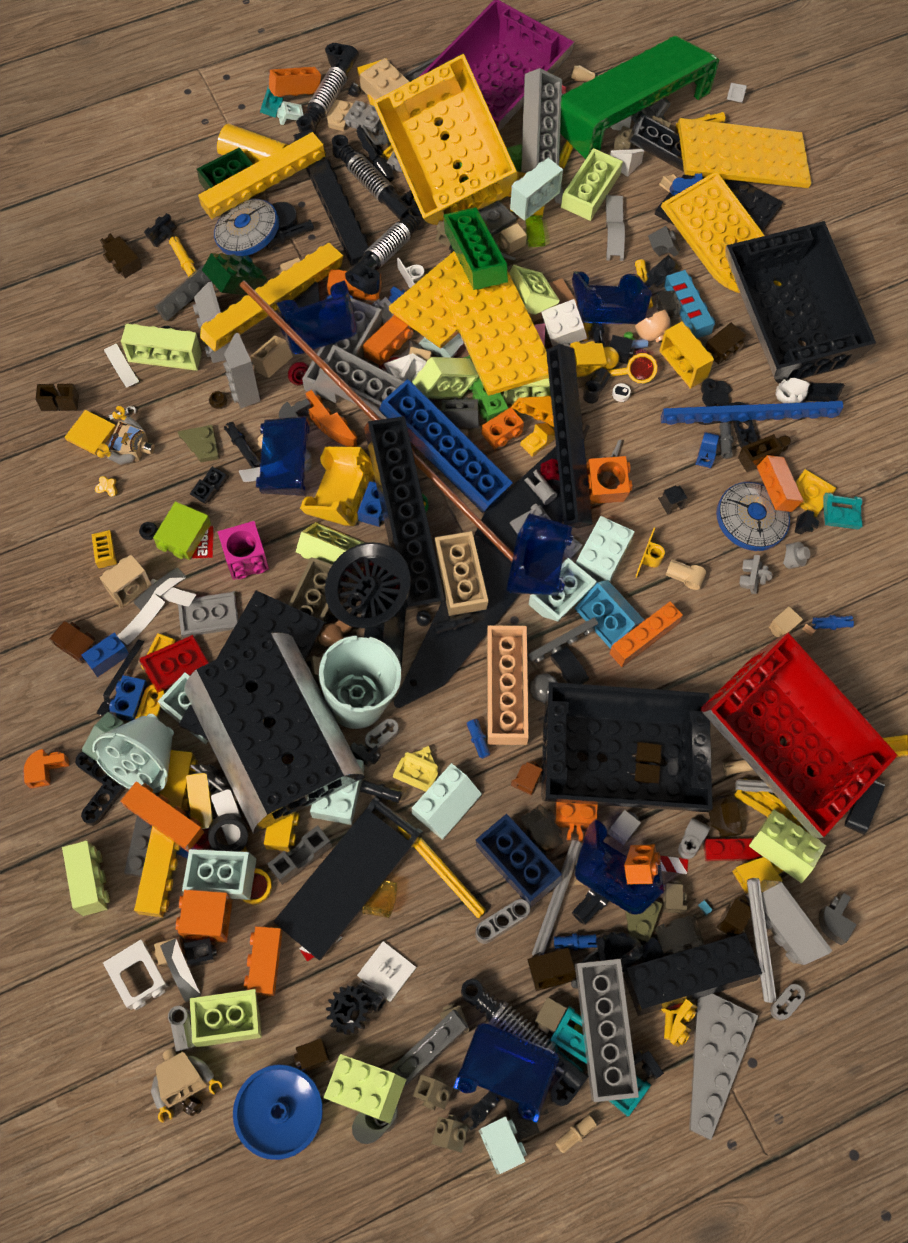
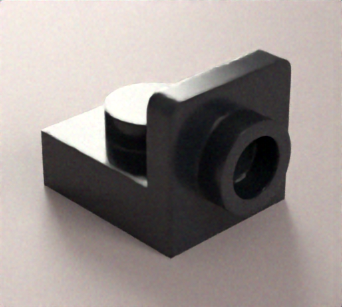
M353 742L350 746L354 757L357 760H362L368 768L371 764H376L381 757L378 745L370 753L362 744L357 745Z
M640 1050L633 1055L634 1065L642 1061L644 1064L642 1069L649 1078L652 1076L655 1080L664 1074L649 1050L645 1053Z

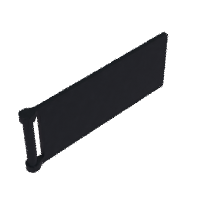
M374 797L366 810L276 917L274 923L319 961L322 960L413 845L420 840L424 832L419 828H414L382 803L380 798ZM376 809L409 833L411 835L410 839H405L372 812Z

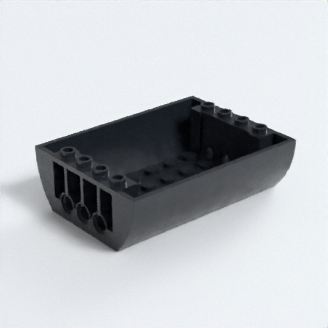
M549 682L543 716L542 800L547 802L710 812L712 810L710 720L701 711L702 706L709 700V693ZM637 742L662 745L661 758L666 760L667 765L662 767L657 763L647 762L648 765L660 766L659 784L634 781L635 775L631 774H635L637 762L636 757H632V755L637 753ZM585 753L588 759L580 761L577 758V754ZM604 754L608 760L600 762L597 759V755Z

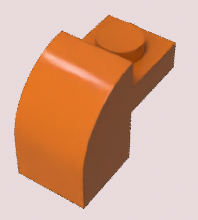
M43 749L35 751L28 757L24 765L25 784L30 789L50 785L49 770L68 767L69 758L62 752H52L48 756Z

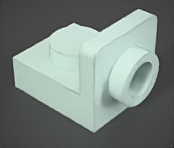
M285 101L277 110V117L281 125L285 124L286 119L297 121L299 117L304 115L300 104Z

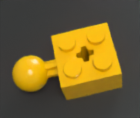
M591 341L585 344H581V342L570 344V347L574 348L577 377L588 376L599 368L612 369L619 362L618 352L612 347L603 348L602 343Z

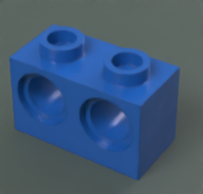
M369 481L357 512L358 521L380 527L384 518L380 500L376 498L378 496L376 483ZM371 511L377 512L375 514H370Z
M122 676L121 681H118L116 685V696L111 700L109 706L113 716L127 721H132L136 718L144 691L148 687L146 680ZM130 687H135L134 691L127 692ZM129 705L126 710L121 711L122 706Z

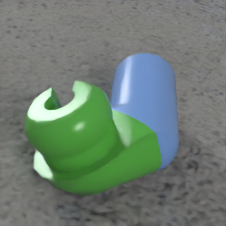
M632 332L624 334V338L633 340L632 347L635 349L648 348V340H636L633 338Z

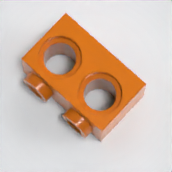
M510 407L483 424L481 435L495 450L498 447L505 446L512 438L519 437L523 432L524 422Z
M655 844L630 845L624 865L627 884H653L654 876L658 875L657 865L661 863L660 853L656 852Z

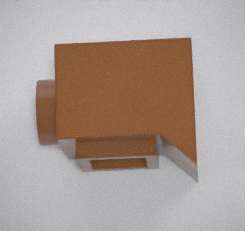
M533 761L527 762L526 765L522 764L516 779L511 781V786L531 795L541 776L542 768H539L540 766Z

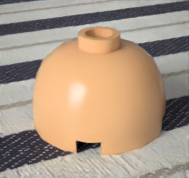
M662 310L653 314L652 317L642 320L635 325V328L642 339L648 341L655 340L658 343L662 341L665 330L671 327V320L666 310Z

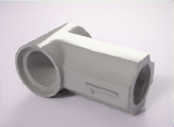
M175 1006L168 1013L176 1052L195 1047L192 1043L191 1014L187 1008L182 1006ZM182 1010L184 1012V1019L177 1023L174 1018L175 1013Z

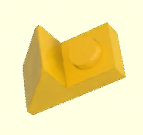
M536 423L534 432L523 439L520 445L533 457L555 440L554 429L547 423Z

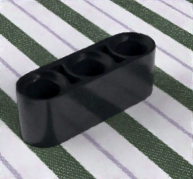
M879 780L873 782L850 808L844 824L845 827L862 835L866 834L884 790L885 783Z

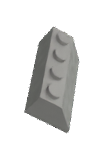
M208 282L194 296L196 304L193 305L195 315L199 314L200 317L197 318L199 329H201V326L206 321H211L220 313L212 282ZM229 343L216 352L209 346L204 347L206 355L211 357L212 363L225 360L224 353Z
M236 333L224 353L226 362L223 365L234 403L238 402L241 409L260 402L251 359L239 333Z
M762 880L760 886L766 928L770 929L774 934L773 939L785 949L787 952L786 957L794 964L806 965L830 954L832 949L783 883L780 881ZM747 893L745 897L749 901V894Z

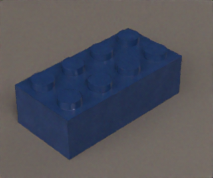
M505 814L475 840L479 851L519 896L529 903L530 908L562 881V874L508 814Z

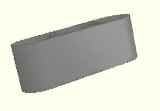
M518 899L479 923L475 931L477 941L482 944L490 943L526 920L530 912L529 903L523 899ZM522 906L525 908L526 913L518 915L515 913L514 908ZM505 917L508 920V924L500 926L497 923V919ZM487 928L490 930L491 935L487 938L481 937L479 930Z

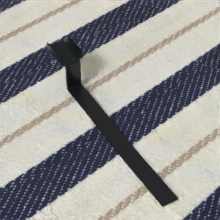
M138 639L103 694L104 702H102L97 710V714L104 716L107 712H110L109 697L144 641Z

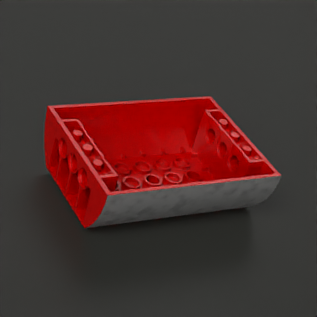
M789 633L782 635L755 654L701 708L703 714L814 838H824L898 756ZM753 706L759 708V716L753 713ZM781 736L786 739V746L780 743ZM808 766L813 769L814 774L812 777L807 773Z

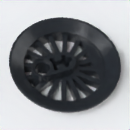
M363 543L348 549L336 559L326 578L325 597L329 609L341 622L355 628L376 627L389 621L400 611L407 600L411 585L408 565L395 549L385 544ZM363 562L365 563L366 576L359 567ZM370 562L374 564L372 572ZM356 568L362 579H359L350 572ZM348 576L358 582V584L348 583L345 580ZM400 585V590L389 588ZM343 587H344V588L354 589V590H351V591H347V592H343V593H342ZM383 593L393 594V595H398V596H397L396 600L394 601L393 599L389 598L388 596H386V595L383 594ZM378 596L391 603L392 606L386 609ZM348 598L347 602L343 603V599ZM362 600L361 604L359 606H356V604ZM376 601L383 611L380 615L377 613ZM371 606L372 617L367 618ZM352 608L353 610L349 613L347 610Z

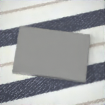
M235 592L196 597L189 607L178 604L182 638L191 635L196 636L233 630L239 620Z

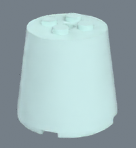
M346 637L330 646L323 655L319 668V680L324 699L336 722L352 729L368 727L380 718L397 693L401 681V666L391 648L380 640L372 637Z

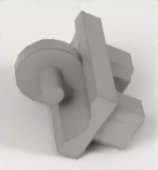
M754 555V559H744L743 572H751V575L740 576V587L750 589L752 594H757L759 579L762 585L772 579L773 574L768 571V566H763L762 568L760 555Z

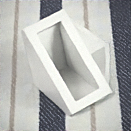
M644 150L611 151L610 156L623 161L621 173L628 177L642 163Z
M412 353L384 363V366L389 374L404 382L408 379L413 384L412 381L427 362Z

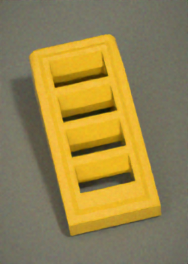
M111 531L91 534L95 563L98 569L116 565L117 561ZM107 537V539L97 541L98 538ZM108 542L106 545L98 546V544ZM109 548V550L99 552V550Z

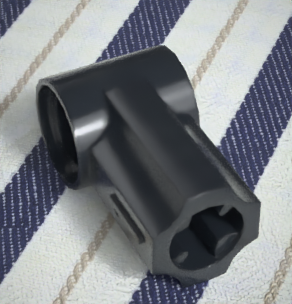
M604 368L596 370L590 381L586 382L583 393L585 402L593 404L598 401L600 393L611 378L608 370Z
M598 882L585 895V899L572 912L575 919L584 926L613 897Z

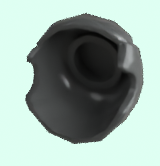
M544 673L533 678L530 682L529 691L536 701L545 704L548 683H558L555 677Z

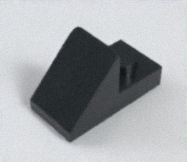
M811 383L806 400L837 401L845 385L844 383Z

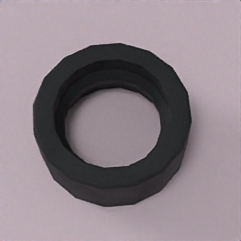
M223 814L215 818L208 830L211 848L214 851L240 852L244 849L248 842V830L245 822L234 814ZM226 824L236 825L240 830L239 840L231 845H223L216 839L218 828Z

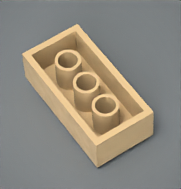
M472 531L435 537L434 550L449 616L486 610L488 597Z

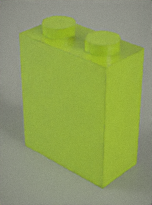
M175 501L153 539L159 550L163 552L169 551L177 558L190 560L211 522L208 515Z

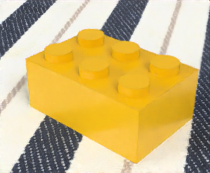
M682 321L665 330L659 352L690 389L702 383L709 376L714 361L712 354L707 352L702 346L701 341L696 339L690 328L685 326Z

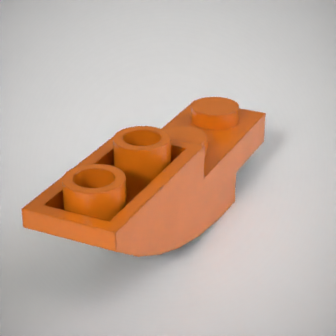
M312 390L306 392V398L311 403L309 414L313 423L336 442L347 447H357L356 440L358 437L354 430L348 428L345 418L340 417L337 412L332 414L328 407L325 408L318 394L315 395Z

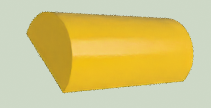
M227 123L219 134L217 153L225 155L240 147L249 160L255 164L288 146V144Z

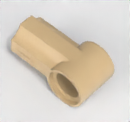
M671 560L666 572V576L684 582L686 587L693 590L700 589L706 575V570L701 566H688L675 560Z

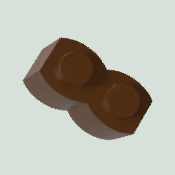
M64 621L49 639L56 647L83 664L85 660L81 654L96 645L95 637L88 632L84 634L79 631L80 627L75 623L70 622L69 624Z

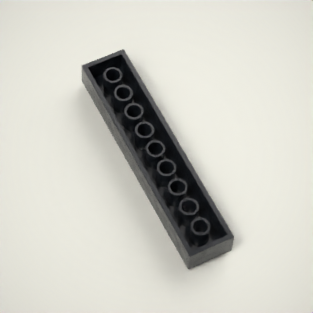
M405 416L368 421L364 430L389 546L404 558L410 571V591L403 605V611L440 604L445 601Z

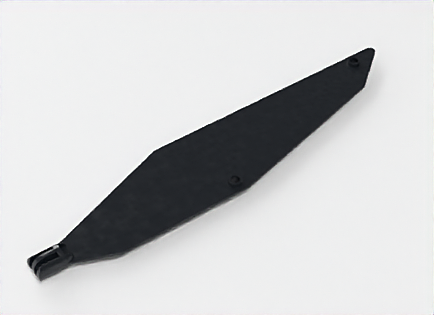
M586 425L585 430L583 431L584 439L590 428L589 425ZM556 446L486 509L481 519L535 575L540 571L554 539L529 552L510 522L532 510L531 506L537 504L542 506L554 525L559 529L563 520L560 481L554 479L547 481L554 492L557 493V497L547 505H544L540 497L524 481L528 477L535 486L541 482L535 477L533 472L538 470L541 474L542 463L550 459L557 460ZM477 528L473 537L488 597L487 609L470 612V618L473 619L472 625L457 628L458 630L454 632L451 630L436 635L433 624L448 620L451 617L448 613L446 600L441 603L395 698L394 706L396 708H401L445 686L487 635L488 626H494L531 582L479 528ZM458 614V615H452V616H453V617H458V616H461V615H464V614ZM415 682L417 685L411 686L410 683Z

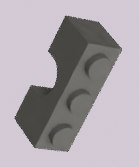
M318 825L301 838V842L294 849L287 853L283 851L268 863L270 870L282 885L332 847L330 840Z

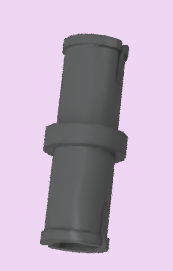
M723 422L719 425V444L721 445V457L728 459L733 456V437L731 436V424Z

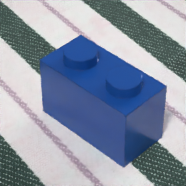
M114 632L81 655L95 675L99 677L124 660L129 652Z

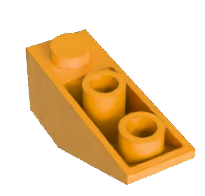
M551 396L518 398L511 406V408L519 413H525L536 420H541L554 427Z

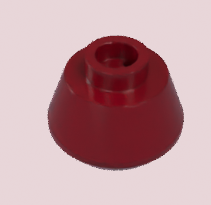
M304 362L291 364L288 369L289 381L297 386L303 385L302 378L309 366Z

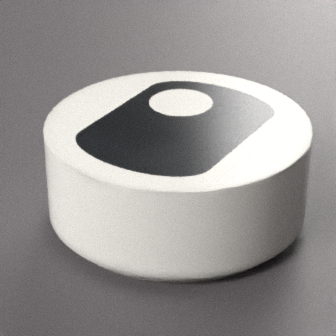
M620 383L614 386L612 396L616 401L624 402L629 399L631 390L628 385Z

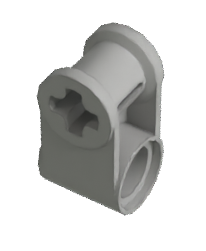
M692 817L678 847L679 855L684 859L693 858L711 827ZM687 845L691 846L690 850L686 849Z

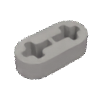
M387 719L371 730L365 737L367 748L373 750L376 745L382 748L395 738L399 732L397 722ZM387 725L389 727L394 726L392 733L390 731H387L385 734H383L386 731ZM372 737H373L374 739L378 738V740H377V741H378V744H375V743L370 744V743H371L370 738H372Z
M798 984L786 987L770 1007L773 1018L779 1021L789 1018L804 1000V989ZM790 990H797L799 999L794 998L789 1001L788 999L792 995ZM785 1003L787 1005L784 1009L786 1014L778 1015V1008L776 1006L780 1007Z

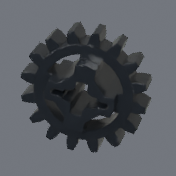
M354 986L340 987V993L333 992L335 998L328 999L331 1007L326 1008L327 1011H330V1015L326 1018L333 1021L330 1026L333 1028L337 1027L336 1032L344 1033L345 1035H351V1032L357 1034L359 1033L358 1028L365 1029L364 1021L370 1022L367 1014L372 1013V1010L368 1009L371 1001L365 1000L368 994L361 993V988H354ZM351 995L354 996L358 1001L355 1002L354 998H352Z

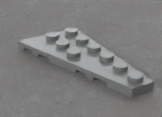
M715 994L697 998L692 1100L689 1122L690 1131L708 1140L712 1139L758 1015Z

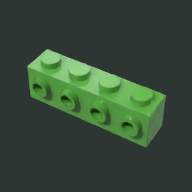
M480 377L468 389L472 391L473 399H478L480 415L486 422L509 409L501 392L490 396L487 395Z

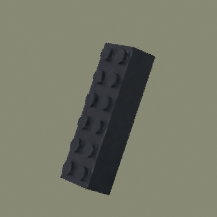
M743 933L627 967L623 977L637 1015L641 1016L684 1003L686 999L691 1001L757 981L762 971L747 935Z

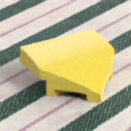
M429 746L417 752L405 753V756L401 758L393 773V778L426 792L438 776V766L431 756Z

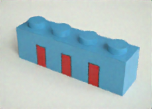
M686 270L666 276L664 288L671 301L673 300L674 293L676 294V301L678 300L681 305L678 314L685 326L690 328L696 339L712 334L715 320L713 316H710L706 303L700 298L699 290L694 287L691 276H688Z

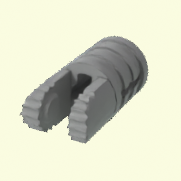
M535 470L533 473L541 482L535 486L528 477L524 481L540 497L544 505H547L557 497V493L554 492L539 471Z

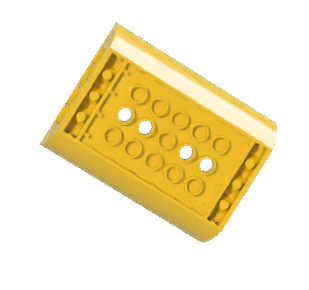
M464 54L373 101L418 208L426 222L438 225L439 221L443 222L444 214L475 207L480 210L508 196L512 191V185L517 181V171ZM443 120V124L435 126L436 121ZM444 134H449L450 136L447 140H441ZM456 163H462L460 169H454ZM463 177L469 178L468 180L460 183Z

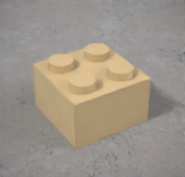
M132 555L121 559L115 567L106 570L99 577L108 594L121 609L152 585L145 570Z

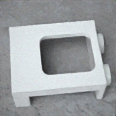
M142 940L137 941L103 962L126 1008L130 1010L142 1008L146 1005L145 1001L151 997L157 998L165 993V989L169 987L148 952L149 949L146 943ZM138 961H143L154 981V985L140 995L132 997L121 978V972Z

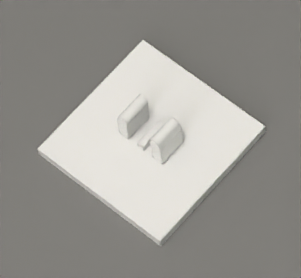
M383 941L357 976L370 987L383 992L387 1000L391 1002L416 967Z

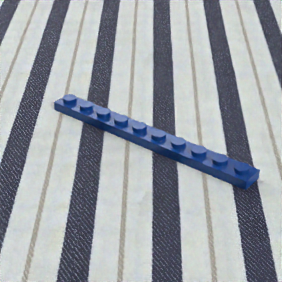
M843 401L663 408L660 418L661 423L669 425L684 422L691 424L694 422L710 423L712 421L729 422L732 420L744 422L747 420L763 421L765 419L781 420L783 418L800 419L803 417L811 419L818 417L834 418L839 416L844 407Z

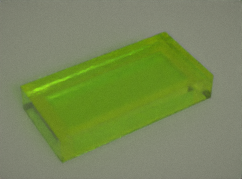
M542 215L530 216L525 220L528 247L545 246Z

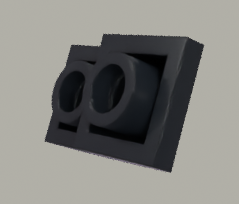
M212 466L204 479H199L190 495L206 504L223 486L228 476Z
M568 647L551 655L552 662L561 670L562 677L567 683L583 684L589 681L586 671Z

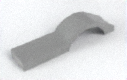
M606 195V227L608 232L606 260L610 261V255L620 256V261H623L625 243L623 196Z

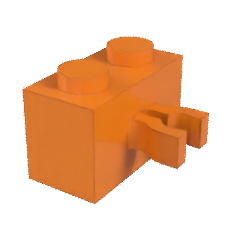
M556 802L554 827L570 828L567 833V840H571L574 828H576V833L578 834V841L583 840L581 829H595L597 825V805Z

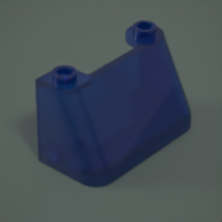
M574 271L572 285L579 314L585 322L638 324L645 319L652 291L637 274H625L620 279L618 286L588 285V275L585 272Z
M345 280L332 285L330 289L331 298L298 308V305L293 300H284L277 303L278 315L313 350L350 338L357 332L356 320ZM280 327L291 352L294 354L305 353Z
M289 417L264 420V423L260 425V433L263 434L260 477L256 478V488H259L261 494L305 496L306 443L308 440L307 434H310L308 418Z
M529 513L517 535L507 591L515 594L555 596L562 593L565 582H563V577H560L564 550L567 545H571L573 535H571L572 527Z
M595 819L586 830L575 866V877L579 882L628 913L634 915L641 914L664 892L661 863L657 865L658 875L654 876L653 884H627L624 867L627 856L603 842L607 837V827Z
M481 1023L474 1032L454 1088L467 1094L475 1092L477 1086L513 1100L519 1103L518 1111L524 1119L537 1123L559 1063V1056L548 1048L492 1025Z

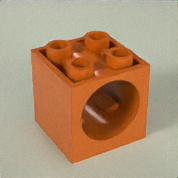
M626 456L589 459L586 465L591 504L624 502L627 496H629L630 491H632V481L628 478L630 462H627ZM601 472L613 473L618 478L620 484L616 489H607L599 483L597 476Z
M184 890V895L180 896L179 899L181 915L176 919V930L185 940L198 941L210 938L211 942L227 943L232 899L227 893Z

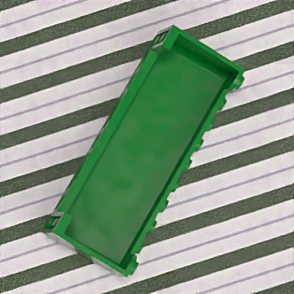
M678 36L670 37L668 40L645 50L632 59L561 95L560 134L586 159L593 148L601 151L605 129L692 82L697 85L694 94L697 100L709 95L719 59L714 54Z

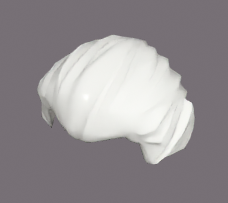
M790 378L787 381L783 379L779 386H777L776 397L782 403H800L806 398L810 383L797 378Z

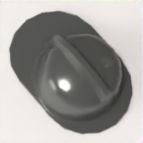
M396 1107L390 1124L359 1113L352 1125L354 1138L362 1144H370L377 1141L384 1133L391 1131L395 1127L398 1119V1108Z

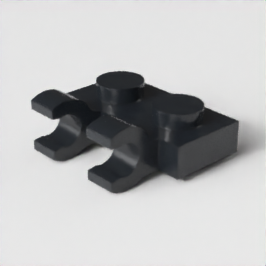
M498 1083L462 1116V1121H465L467 1118L473 1120V1125L469 1128L471 1131L485 1120L487 1113L501 1100L498 1095L504 1089Z

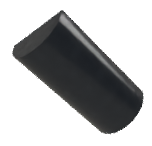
M641 113L631 131L628 142L684 172L679 134Z

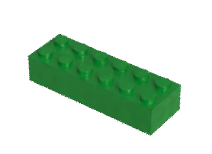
M475 207L444 214L445 234L473 290L508 282L507 263L478 209Z

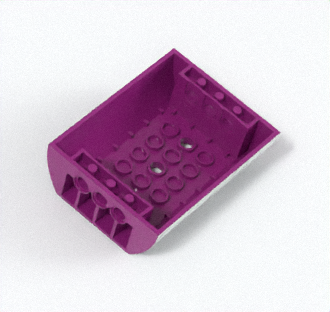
M493 0L420 76L464 54L496 127L500 131L524 105L525 74L539 68L553 74L570 56L574 47V41L500 0Z

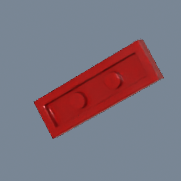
M705 839L703 842L705 861H754L763 856L749 847L753 839Z

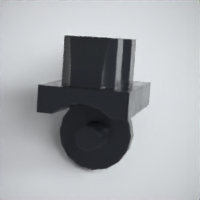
M166 213L163 217L159 216L155 220V225L152 228L148 227L144 233L153 246L158 247L166 238L170 239L173 237L172 232L177 227L172 222L170 214Z

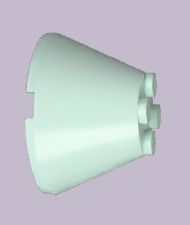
M148 714L100 735L94 741L92 750L93 752L96 751L98 756L96 761L99 766L113 780L128 789L136 781L141 785L146 783L154 790L152 793L155 794L160 792L167 783L174 732L171 728L166 727L160 722L157 716Z

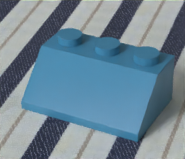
M608 580L597 582L574 608L585 621L596 618L598 624L594 626V631L610 649L615 642L645 621Z

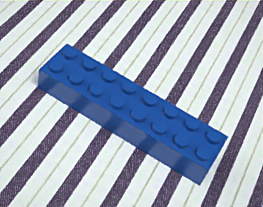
M408 379L382 401L379 411L387 419L405 416L410 442L482 513L512 485L513 482Z

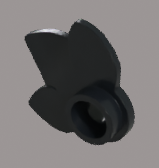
M710 378L705 379L701 383L702 401L706 406H713L715 403L718 405L729 403L728 394L732 391L729 384Z

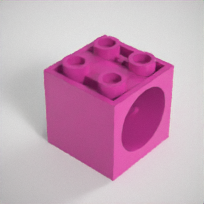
M255 521L217 531L233 580H241L249 575L261 574L265 570H269ZM249 547L254 549L248 556H233L241 548Z

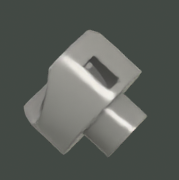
M801 542L786 544V554L783 562L785 567L792 569L805 566L807 559L810 558L809 548L804 547Z

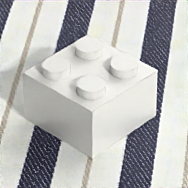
M574 299L541 312L553 347L564 342L570 345L573 342L587 339Z

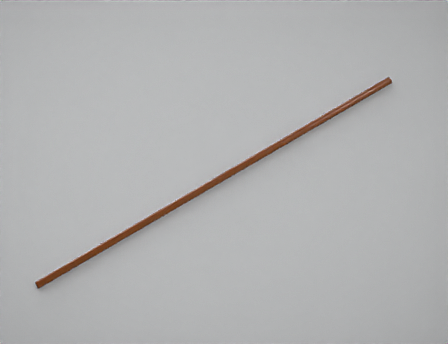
M246 281L241 282L240 287L372 421L381 420ZM413 452L415 464L535 585L540 579Z

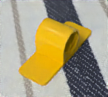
M655 527L639 565L636 578L642 564L655 568L662 563L665 554L664 548L651 542ZM652 554H656L658 558H654Z
M189 774L186 776L191 818L197 819L202 824V829L209 828L213 819L210 787H208L207 774Z

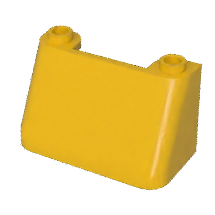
M325 446L320 457L321 464L326 469L315 498L306 496L302 501L300 509L306 515L344 526H355L358 521L357 512L369 481L373 482L374 480L371 459L361 447Z

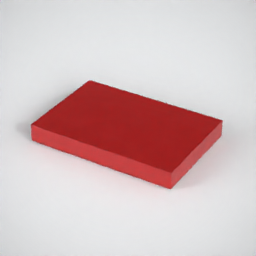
M193 635L139 659L157 693L170 688L184 673L191 676L196 669L209 663Z

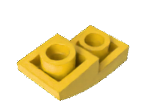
M688 999L680 1007L671 1031L670 1042L677 1047L680 1044L684 1045L688 1041L691 1029L685 1023L690 1022L696 1015L695 1010L697 1006Z

